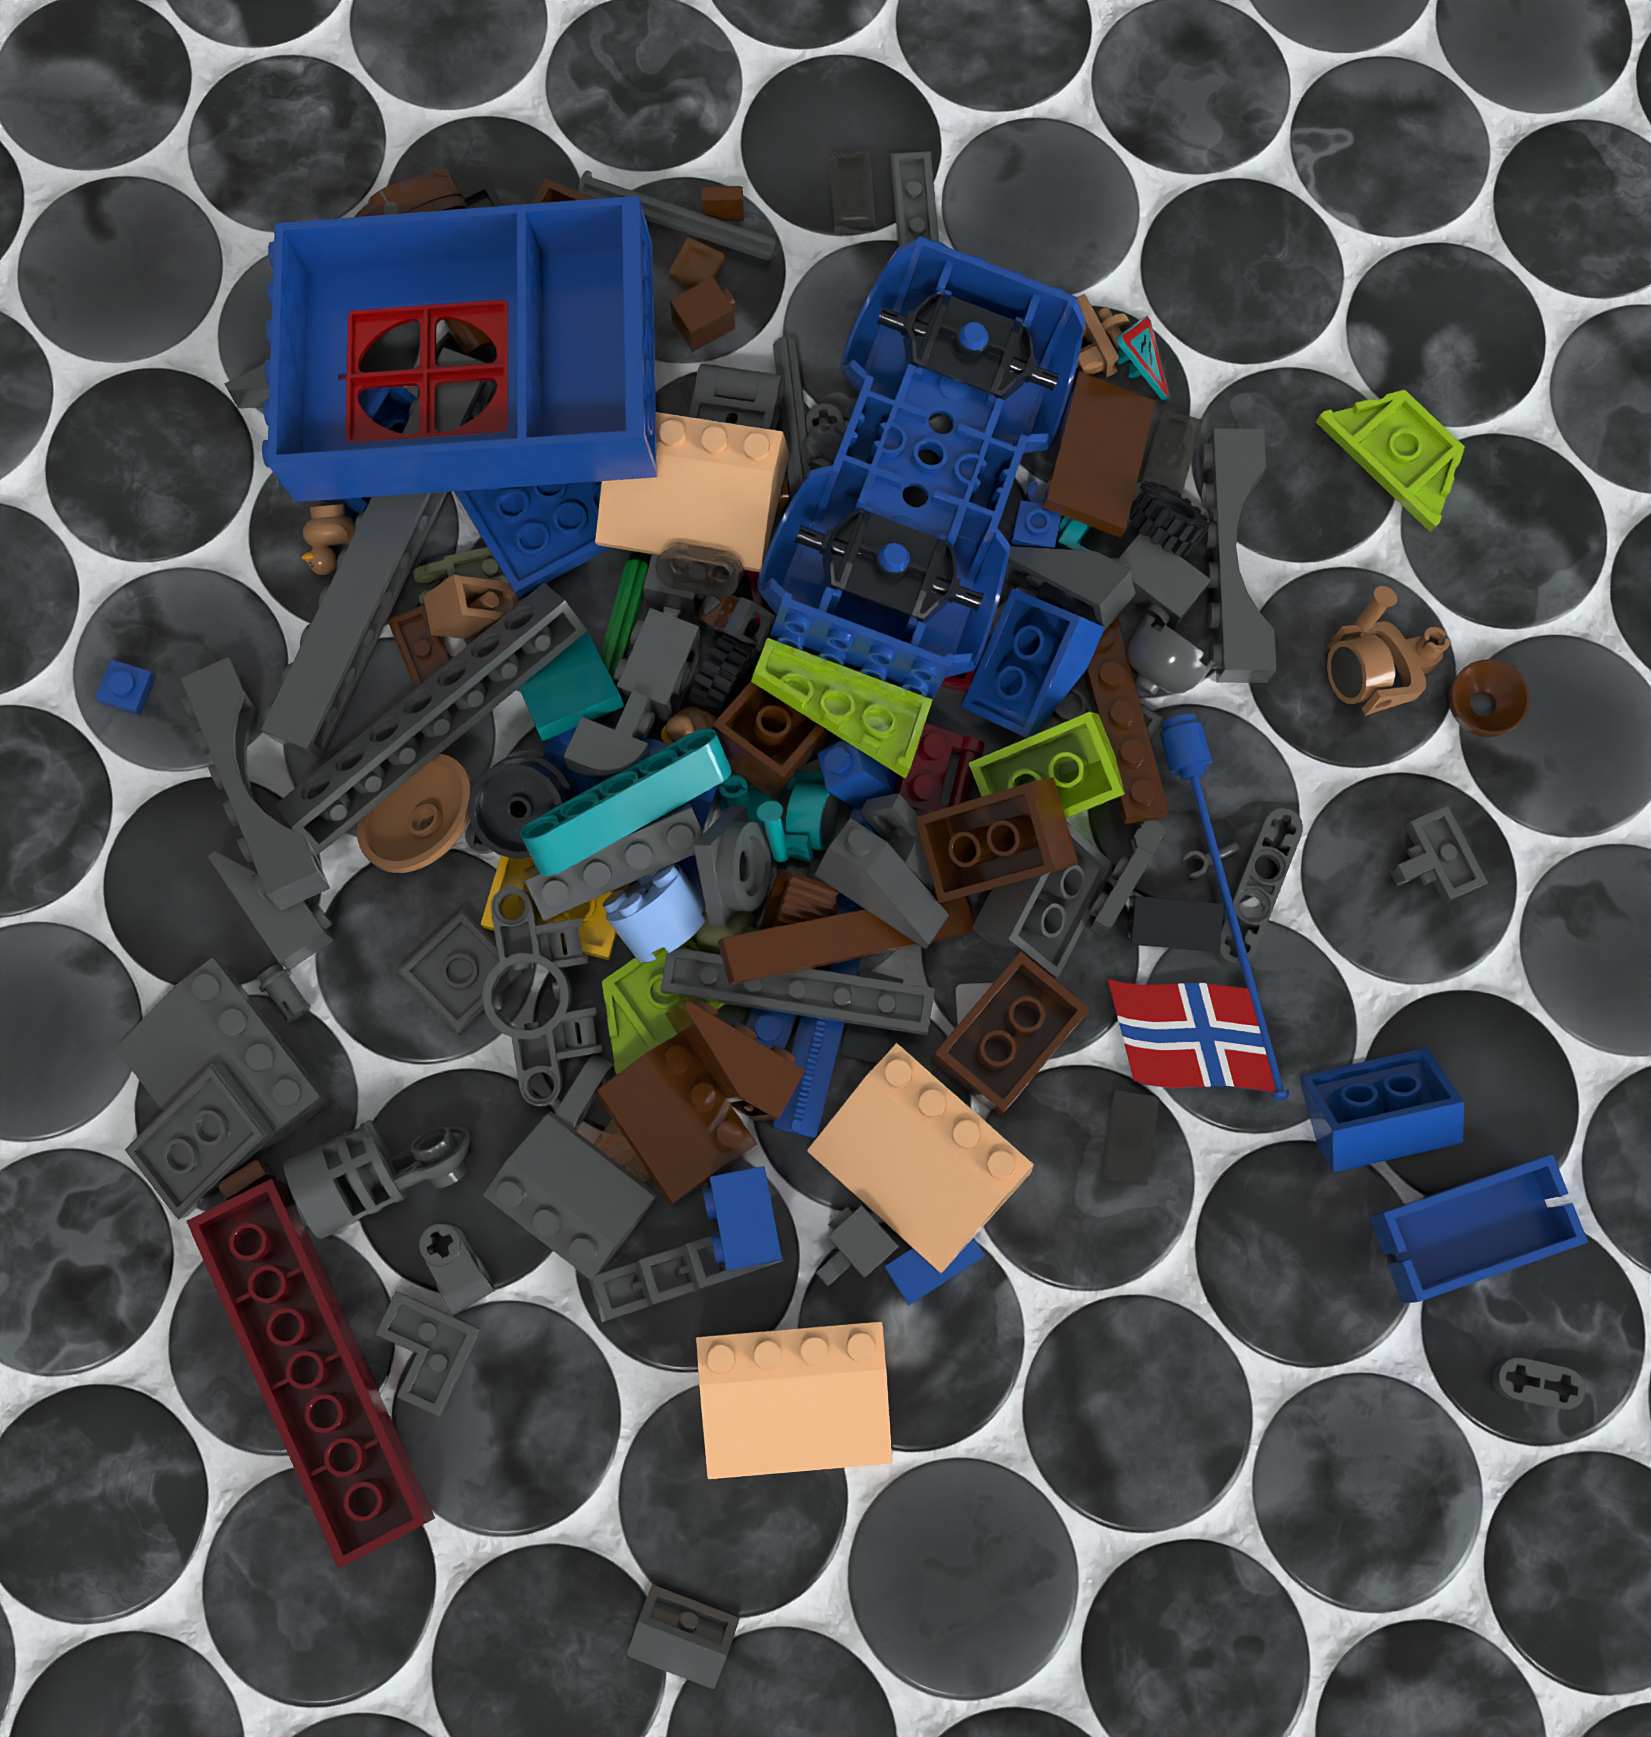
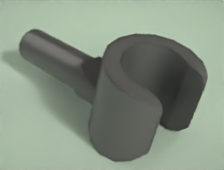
M1233 842L1218 850L1221 859H1224L1239 852L1240 848L1237 842ZM1191 851L1182 859V864L1190 859L1201 861L1203 868L1189 875V878L1194 880L1203 877L1208 866L1213 865L1210 852L1203 854L1200 851Z

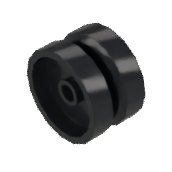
M532 749L513 752L483 773L471 789L468 803L471 827L482 844L498 855L513 859L530 858L531 856L520 835L522 828L535 818L579 795L576 780L565 764L548 753Z

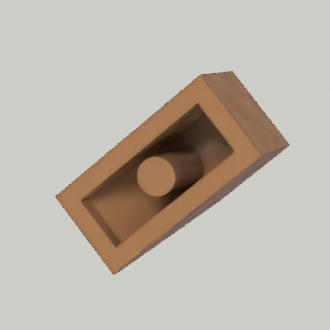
M453 574L423 595L431 635L469 639L480 636L524 599V596L517 599L510 585L502 581Z

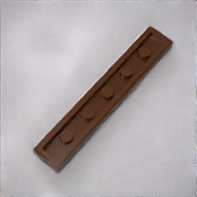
M966 896L940 903L949 916L931 943L964 937L975 932L972 930L974 922ZM866 909L724 937L718 941L729 985L920 946Z

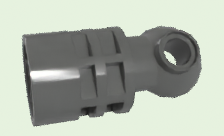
M371 1120L360 1124V1127L353 1131L338 1134L335 1139L327 1143L321 1142L285 1159L283 1167L290 1191L305 1222L317 1238L322 1239L360 1221V1218L365 1215L375 1214L386 1205L393 1202L398 1203L406 1199L405 1189L425 1179H428L433 1188H444L457 1182L467 1172L468 1166L464 1159L469 1148L470 1134L465 1127L461 1126L435 1127L417 1137L410 1148L392 1156L378 1128Z

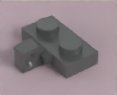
M1448 805L1412 820L1405 825L1414 847L1407 850L1410 860L1398 864L1396 868L1390 870L1397 886L1420 877L1424 886L1433 882L1443 902L1446 903L1488 883Z

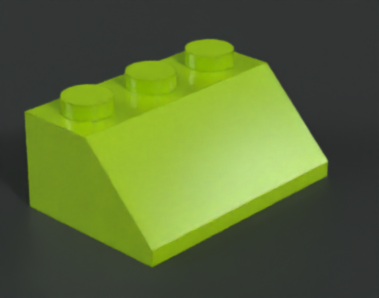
M1091 711L969 762L982 797L1029 782L1054 777L1065 818L1125 795L1112 746L1099 714Z

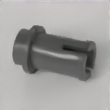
M279 963L268 968L258 976V980L261 983L259 989L261 992L266 991L284 1016L286 1023H289L302 1016V1011L307 1012L311 1005L307 1003L289 977L292 973L289 968L284 969Z

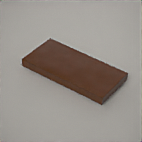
M1079 371L1073 382L1042 508L1121 538L1126 531L1155 401Z

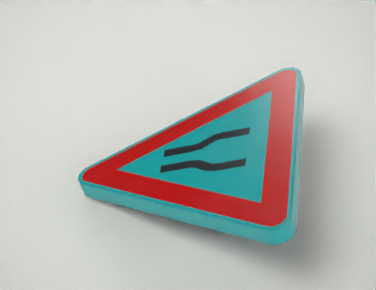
M1145 316L1116 337L1117 343L1120 346L1117 363L1123 364L1125 361L1131 360L1132 363L1129 364L1128 377L1135 378L1142 375L1160 399L1166 400L1169 398V391L1150 318Z

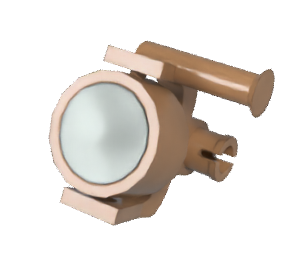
M1387 586L1376 587L1373 593L1374 598L1355 623L1350 626H1342L1327 645L1330 649L1327 660V672L1333 691L1346 704L1367 701L1362 707L1365 716L1416 700L1426 689L1427 683L1424 674L1434 670L1443 658V651L1450 645V638L1444 639L1441 643V640L1447 635L1441 628L1430 627L1424 632L1423 636L1405 639L1395 625L1387 621L1377 622L1388 607H1392L1397 603L1396 593ZM1394 664L1402 679L1403 687L1392 688L1395 678Z

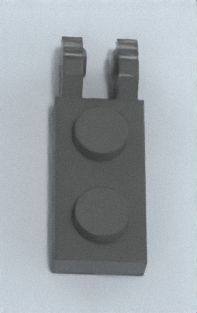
M1153 818V820L1143 821L1130 843L1133 856L1129 858L1123 854L1110 876L1117 880L1116 885L1110 895L1101 891L1089 914L1096 917L1090 930L1102 937L1104 935L1107 936L1159 847L1161 840L1164 838L1165 828L1162 827V823L1160 824L1159 820L1155 821Z

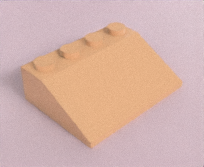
M656 412L657 477L602 481L595 543L605 547L760 572L768 549L789 458V450L784 433L782 431Z
M897 1043L868 1073L807 1150L814 1159L940 1274L1031 1174L1034 1165Z
M882 1322L696 1337L708 1479L892 1463Z

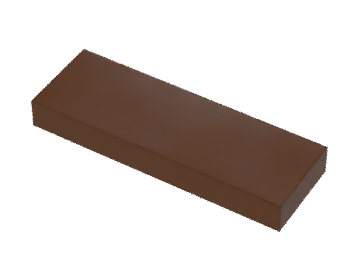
M425 604L387 619L411 681L416 689L450 661L441 636L431 635Z

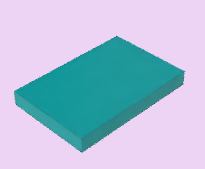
M587 631L519 687L542 741L577 727L581 717L592 721L624 707L621 696Z

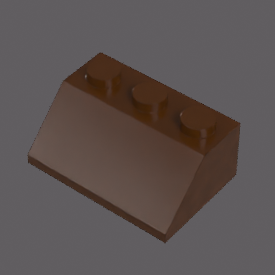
M681 1032L642 1055L595 1092L670 1206L710 1181L711 1176L719 1175L741 1161L757 1145Z

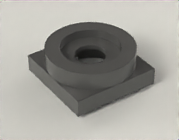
M730 806L694 844L709 926L726 927L738 911L756 910L766 896L770 881L771 854L764 829L759 823L749 821L746 806Z

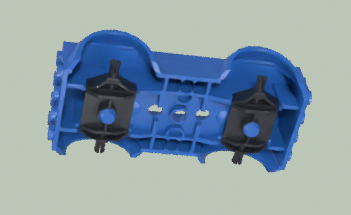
M918 236L917 241L910 242L896 249L864 301L842 354L841 372L860 394L833 466L810 470L775 530L760 569L757 590L777 614L769 638L931 699L936 695L945 677L974 671L987 643L1006 576L1011 546L997 528L1023 454L1037 453L1050 449L1058 433L1068 403L1079 360L1086 321L1077 303L1078 297L1066 293L1059 287L1047 286L1026 278L1020 272L1008 271L990 264L981 257L967 255L951 249L940 241L928 240ZM938 413L947 415L953 423V429L947 434L936 433L929 425V418L932 415ZM925 449L932 450L939 456L940 463L927 465L920 460L918 452ZM909 486L920 487L927 495V502L921 507H912L904 501L903 490Z

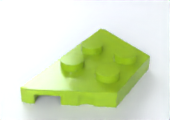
M1406 390L1386 394L1384 398L1379 400L1368 399L1355 403L1352 408L1337 412L1327 410L1320 414L1316 423L1431 533L1441 521V512L1446 497L1450 493L1454 481V473L1460 463L1465 446Z
M691 938L678 947L680 949L699 951L696 943ZM664 947L652 952L656 957L655 960L643 963L639 962L635 957L602 981L616 1074H619L648 1051L677 1035L665 1013L668 1008L687 1000L691 1003L694 1001V998L663 994L660 991L667 951ZM701 1000L708 1003L716 1010L720 1009L722 1006L726 1004Z

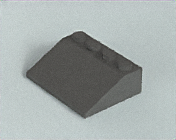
M213 957L176 984L115 1048L162 1111L212 1063L221 1062L275 1131L232 1174L254 1160L262 1158L331 1104L325 1093L228 967Z

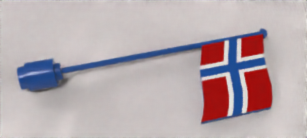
M1195 714L1174 716L1162 722L1163 732L1160 734L1165 756L1171 775L1180 776L1182 781H1191L1247 989L1207 983L1138 985L1108 979L1133 1080L1144 1085L1169 1089L1228 1086L1273 1093L1271 1095L1275 1100L1284 1101L1289 1096V1090L1284 1091L1199 781L1200 777L1206 775V768L1213 764L1202 723L1197 722Z

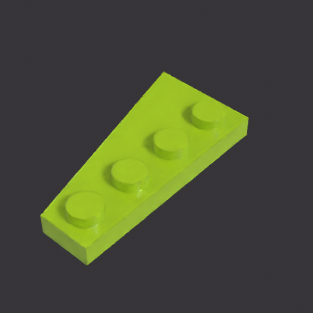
M767 638L751 682L906 779L918 747L932 699Z

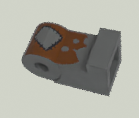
M710 587L694 618L723 634L727 633L761 652L772 631L776 616L753 601L742 597L738 598ZM759 617V630L754 636L746 637L745 629L749 621Z

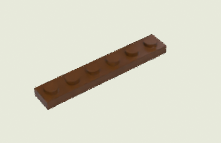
M1116 617L1103 632L1090 664L1085 670V679L1094 713L1099 714L1116 757L1125 795L1117 797L1124 825L1148 821V819L1153 820V818H1166L1169 809Z

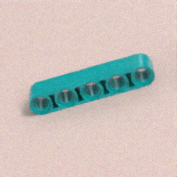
M697 730L535 818L522 828L520 835L539 874L543 876L554 875L719 785L731 775L732 769L715 730Z

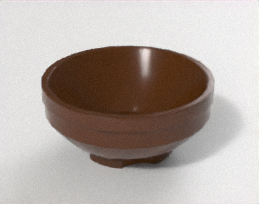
M1493 659L1479 660L1464 667L1455 677L1448 697L1450 710L1458 724L1466 731L1481 737H1497L1509 733L1525 719L1530 705L1529 689L1521 674L1512 666ZM1477 694L1487 696L1493 705L1491 715H1477L1470 705L1472 696Z

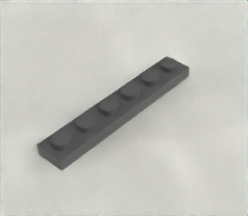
M677 948L670 953L667 952L660 991L663 994L928 1035L935 988L815 969H806L729 985L721 955Z

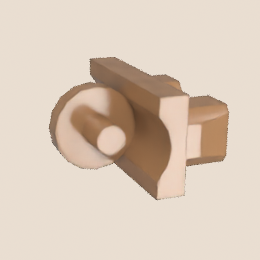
M1083 294L1078 297L1077 303L1086 320L1083 336L1088 346L1080 350L1077 369L1088 375L1103 371L1107 378L1117 373L1114 363L1119 358L1110 340L1113 341L1117 349L1120 348L1116 337L1129 327L1130 321L1126 314L1122 313L1113 316L1109 308L1105 307L1097 313L1102 321L1100 323L1088 298Z

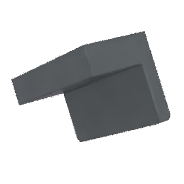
M652 1584L638 1619L627 1655L643 1663L714 1689L726 1661L740 1618Z

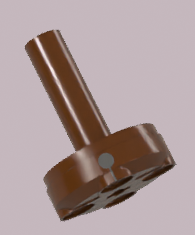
M443 167L402 183L386 186L372 195L368 200L369 203L354 217L469 208L451 172L447 167ZM444 319L463 355L472 357L493 345L488 337L476 328L459 321Z

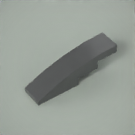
M709 1236L597 1274L592 1280L589 1279L601 1321L605 1322L782 1261L727 1271L725 1262L716 1263L712 1239Z

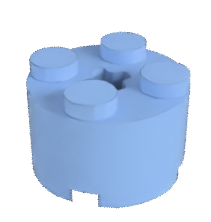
M671 864L638 879L627 890L624 891L622 889L611 894L602 904L607 911L606 919L636 959L643 963L655 960L656 957L652 952L662 947L668 953L677 949L690 939L706 921L701 914L702 911L707 912L704 899L677 864Z

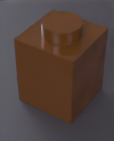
M713 277L670 300L672 321L692 352L735 329L734 312L737 311L736 302L727 288L721 290Z

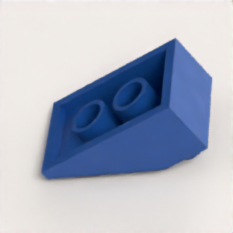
M1012 588L961 707L1025 738L1036 735L1088 668L1105 627Z

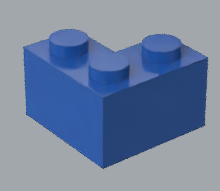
M765 1166L711 1176V1188L703 1189L707 1216L709 1219L717 1218L720 1234L711 1235L716 1263L725 1262L726 1270L733 1271L782 1261Z

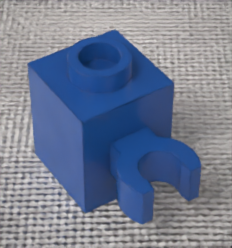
M1032 481L1027 489L1026 501H1020L1010 546L1055 549L1061 515L1042 508L1044 499L1036 496L1037 482Z

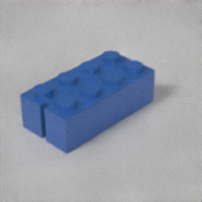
M1553 1154L1511 1166L1369 1216L1383 1255L1393 1254L1395 1261L1387 1265L1402 1303L1420 1302L1588 1243L1573 1202L1547 1207L1544 1200L1569 1194Z

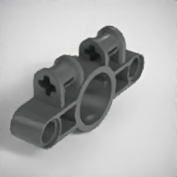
M506 887L500 889L494 895L491 902V914L499 963L493 967L485 980L482 992L483 1006L490 1022L500 1032L512 1038L522 1097L534 1106H545L554 1102L564 1089L561 1059L603 1052L602 1045L597 1044L593 1017L597 1014L596 1007L569 1012L573 994L570 980L563 968L589 963L588 956L582 953L579 928L583 926L582 919L539 925L533 897L527 891L520 888ZM512 895H519L525 903L523 915L516 920L507 919L502 911L504 901ZM563 934H565V940H566V946H567V952H568L567 955H566V952H565ZM534 962L547 968L556 978L557 982L552 983L555 999L560 1000L554 1017L544 1026H541V1021L526 1023L524 1024V1029L510 1024L501 1014L500 1009H503L502 992H497V987L502 976L512 967L514 971L531 969ZM577 1022L579 1023V1026H580V1032H581L582 1043L580 1042V1039H579V1032H578ZM538 1072H544L553 1079L554 1089L548 1097H540L532 1091L531 1080Z

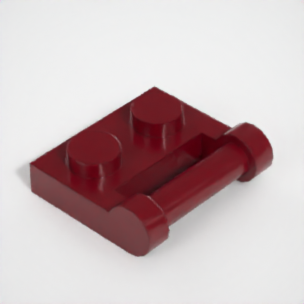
M925 723L910 771L906 779L899 774L897 775L893 794L899 793L914 811L931 809L934 812L967 802L973 778L969 762L982 757L985 743L979 739L963 737ZM951 751L960 754V759L949 804L946 806L939 803Z

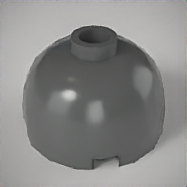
M1145 613L1131 634L1127 647L1129 664L1138 673L1134 681L1153 695L1159 689L1170 694L1185 693L1193 689L1205 678L1215 662L1207 658L1200 662L1205 655L1201 650L1166 625L1163 628L1157 624L1151 627L1155 618Z

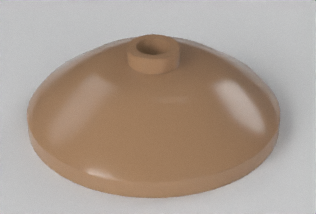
M444 754L437 755L358 821L357 838L364 856L381 870L392 873H405L423 868L445 855L462 836L470 820L468 803L470 791L474 784L469 772L454 758Z

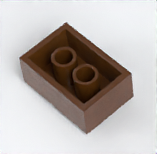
M750 682L711 727L717 734L730 767L773 800L778 797L832 733L753 682Z
M1054 777L1029 782L915 817L939 903L1078 865Z
M1020 951L937 1049L931 1061L1000 1118L1089 1012L1090 1008Z

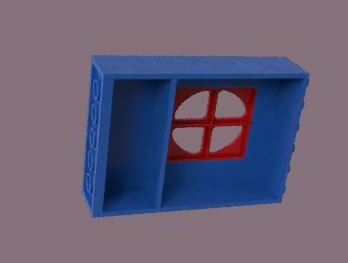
M639 196L274 224V241L269 242L268 245L269 260L273 267V280H269L267 283V295L272 307V319L266 321V336L271 346L270 359H267L264 365L265 378L269 385V399L264 400L263 403L264 419L268 426V440H264L262 443V457L265 466L271 468L280 486L285 487L295 502L657 477L653 247ZM450 319L476 328L488 337L497 351L496 360L489 364L438 366L436 364L437 324L441 320ZM409 322L420 323V362L416 368L380 372L360 371L361 359L377 339L400 325ZM489 380L497 383L496 393L491 402L474 419L448 432L436 431V390L438 386L446 383ZM417 386L420 390L418 431L414 434L406 435L380 426L362 410L359 402L360 393L366 389Z

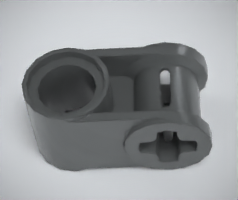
M435 1224L423 1232L419 1242L421 1255L435 1279L436 1286L443 1300L453 1314H457L495 1291L490 1275L481 1260L475 1255L465 1234L459 1227L453 1224ZM436 1235L452 1237L453 1243L448 1246L450 1253L448 1256L445 1252L435 1253L433 1247L439 1242Z

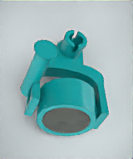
M798 772L779 794L781 795L785 790H793L786 815V834L784 833L781 821L783 807L779 802H776V799L773 800L759 788L748 787L746 780L738 775L729 776L721 783L722 786L719 787L722 795L720 798L722 812L724 813L730 806H746L749 821L759 823L764 831L766 830L765 833L768 838L770 852L776 861L785 862L791 857L811 863L813 859L812 849L827 851L832 843L838 822L839 798L826 790L822 772Z

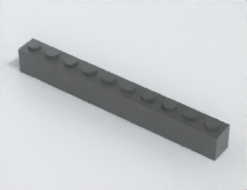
M444 347L436 360V364L440 367L488 364ZM489 380L446 383L438 386L436 390V431L448 432L474 419L490 403L497 388V383ZM419 397L415 398L410 406L409 420L402 434L411 435L419 429ZM447 492L372 497L367 508L360 512L356 519L353 538L349 546L344 548L338 557L337 571L332 582L321 592L318 601L319 609L312 623L308 624L302 632L300 649L294 661L288 664L283 672L282 686L275 701H272L264 712L263 726L261 728L263 733L278 743L317 759H322Z

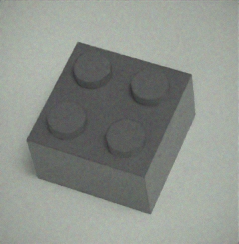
M650 608L645 621L639 619L636 622L630 638V644L634 645L628 660L624 658L620 660L613 682L617 684V690L624 704L623 710L632 690L649 696L651 712L655 714L653 724L664 727L669 719L679 712L703 653L699 626Z

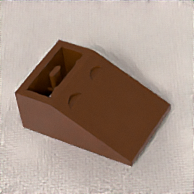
M694 999L693 1003L687 1000L667 1009L665 1015L677 1034L681 1032L733 1109L755 1122L780 1118L805 1072L804 1069L794 1064L796 1060L794 1055L772 1045L771 1049H768L755 1041L758 1035L754 1031L736 1022L732 1026L717 1018L719 1012L714 1007L699 999Z

